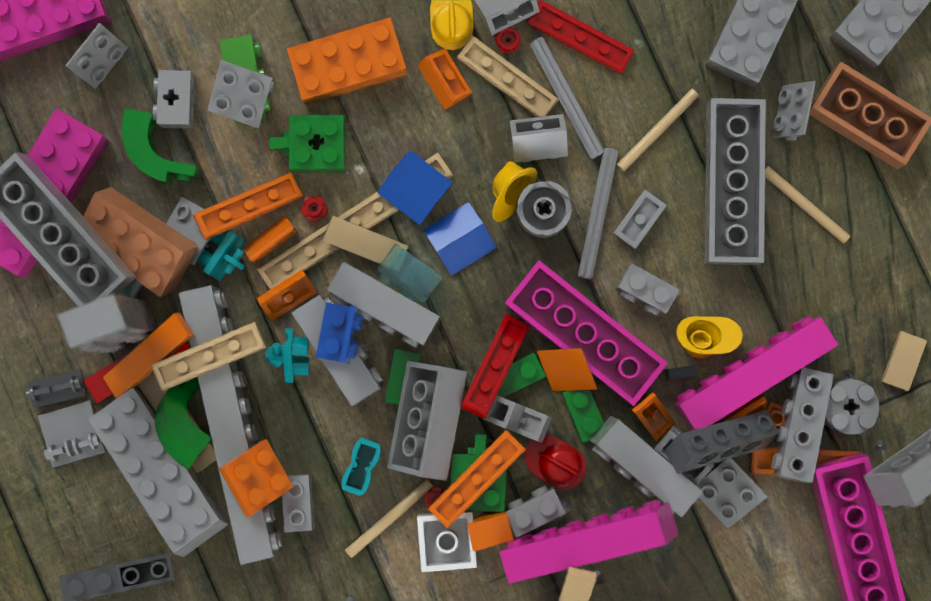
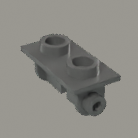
M81 370L28 381L29 389L25 391L27 400L32 401L33 408L86 396Z

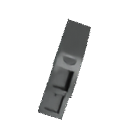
M170 553L118 562L59 576L63 601H79L175 580Z

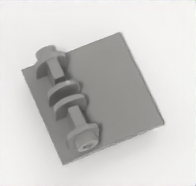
M99 23L65 66L96 89L114 65L122 58L128 47Z
M220 60L207 111L259 128L268 94L272 92L274 87L273 78Z
M816 81L782 86L778 97L777 116L773 122L774 131L772 138L786 137L788 141H796L797 137L805 135Z
M181 197L166 224L198 245L190 264L195 266L198 258L205 251L204 248H209L206 244L209 240L212 241V238L204 240L193 218V214L204 209Z
M91 400L38 416L47 447L44 450V455L47 461H51L52 468L105 452L103 442L88 420L95 415Z
M733 458L720 461L719 465L697 485L703 491L699 496L701 501L728 529L768 497Z

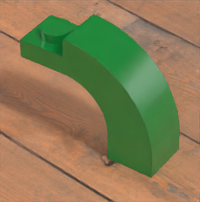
M124 109L122 140L128 156L142 172L152 179L170 185L172 175H175L174 180L190 183L191 178L199 179L200 168L197 166L165 160L157 154L153 145V132L156 121L153 120L152 113Z
M198 377L167 389L155 412V429L162 446L174 460L187 470L197 460L212 439L193 424L186 409L187 402L193 397L200 386Z

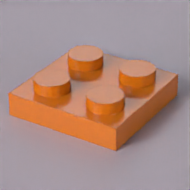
M267 439L261 440L218 468L245 517L252 516L293 488Z

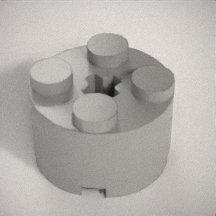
M552 181L536 182L527 186L521 193L517 203L516 216L525 232L537 238H549L560 233L567 225L571 217V201L566 190L559 184ZM545 204H547L549 206L548 212L550 214L548 215L545 213L543 215H540L538 213L539 208L537 206L540 205L543 207Z
M854 379L832 382L824 424L834 432L852 435L860 434L873 427L879 414V401L874 389L870 385ZM848 402L852 404V409L849 411L844 410V404H848Z

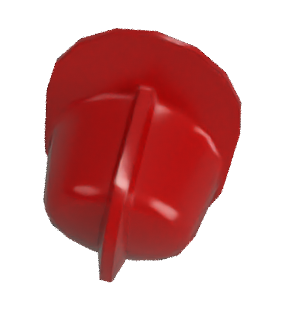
M545 435L543 443L532 439L526 447L524 457L528 469L535 476L554 487L571 489L579 485L584 479L587 469L583 455L562 440Z

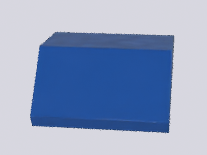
M410 150L391 171L377 193L420 226L453 183Z
M469 202L423 230L451 276L497 248L483 222Z

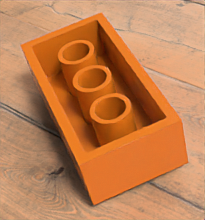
M391 17L287 48L300 95L305 106L407 75V69Z

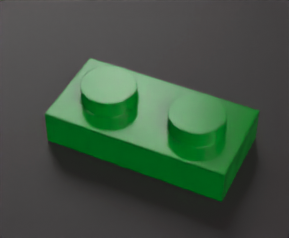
M535 353L511 364L497 393L498 396L504 398L546 377Z
M591 390L562 392L582 443L591 440L604 425Z

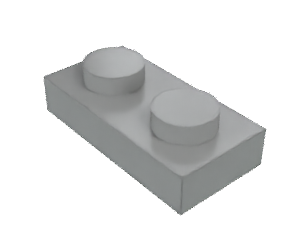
M644 190L613 235L635 250L667 205Z

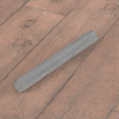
M543 37L533 40L530 46L591 159L599 157L604 153V149L547 42Z
M605 148L602 155L578 277L590 280L594 273L618 156V150L613 148Z

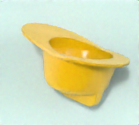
M431 0V33L437 45L447 50H457L468 43L473 34V6L471 0Z
M510 161L496 175L492 186L493 194L497 199L492 211V217L496 222L507 220L515 212L521 193L527 186L535 183L538 172L535 168L523 169Z
M687 317L679 323L676 331L682 348L690 356L698 359L708 358L713 354L730 353L739 347L743 337L740 326L735 321L725 317Z

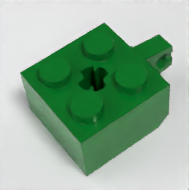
M289 115V131L284 132V137L269 138V149L271 151H284V157H289V170L292 173H346V119L344 115ZM316 139H320L322 143L324 142V145L319 146V150H316L312 143H316Z
M475 433V448L468 447L467 454L452 453L450 486L487 449L486 434ZM507 469L467 510L504 512Z

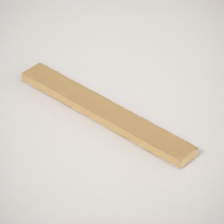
M439 153L425 160V162L447 179L453 176ZM376 192L338 218L370 230L398 212L399 209ZM329 223L257 269L269 289L274 288L300 270L307 271L341 249L322 241Z

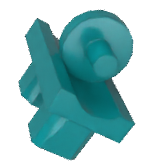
M230 230L228 232L225 231L212 237V242L219 245L215 253L211 254L205 250L197 260L204 268L203 272L221 281L225 273L230 275L235 267L241 270L244 269L245 265L240 263L239 260L244 254L241 248L246 240Z
M286 328V342L283 343V346L280 343H273L271 347L266 349L265 359L276 368L284 364L285 383H293L294 375H309L310 357L295 356H308L309 339L307 337H294V328Z

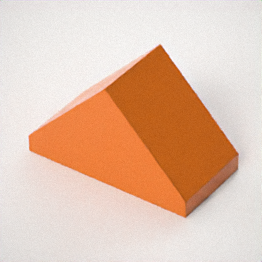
M653 392L647 393L635 406L629 409L656 442L673 425H677Z
M485 511L467 524L473 551H479L513 540L508 513Z

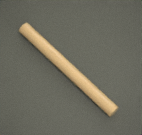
M691 89L616 165L624 172L699 97V94L694 89Z
M767 166L765 178L844 244L850 238L846 231L771 167Z
M426 479L345 549L346 553L353 558L434 487L433 484Z

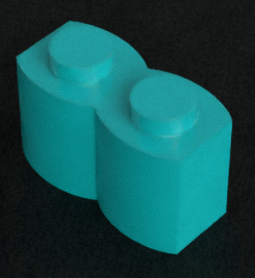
M362 437L357 441L352 451V464L346 469L342 478V490L358 496H362L367 491L373 477L372 468L377 465L382 454V443L366 437Z

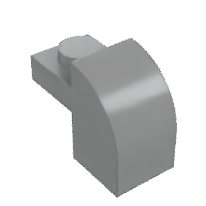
M496 395L484 420L543 443L552 417Z

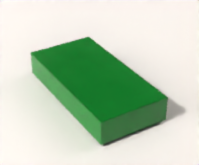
M398 349L394 350L385 398L386 403L399 405L407 361L420 363L421 354Z

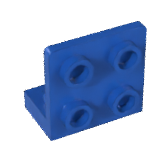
M326 302L316 358L348 364L350 363V358H356L358 342L354 341L356 331H361L363 315L359 313L360 309L358 307Z

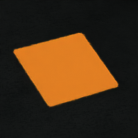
M581 348L537 351L553 391L597 389Z

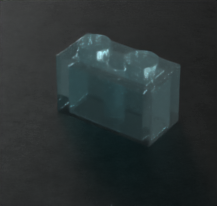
M396 243L377 268L382 274L379 279L392 288L397 284L404 289L401 294L414 302L418 299L425 303L443 278Z

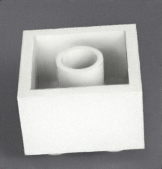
M466 510L448 529L432 513L417 515L421 572L477 568L476 551L472 549L467 526L473 520L472 510Z

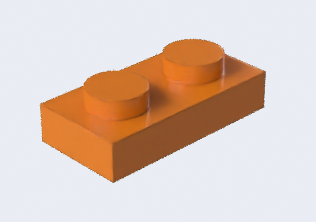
M300 270L256 299L270 320L274 321L318 292L305 272Z

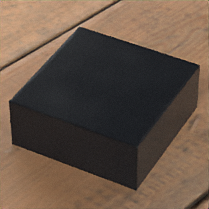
M695 365L665 369L666 380L697 376Z

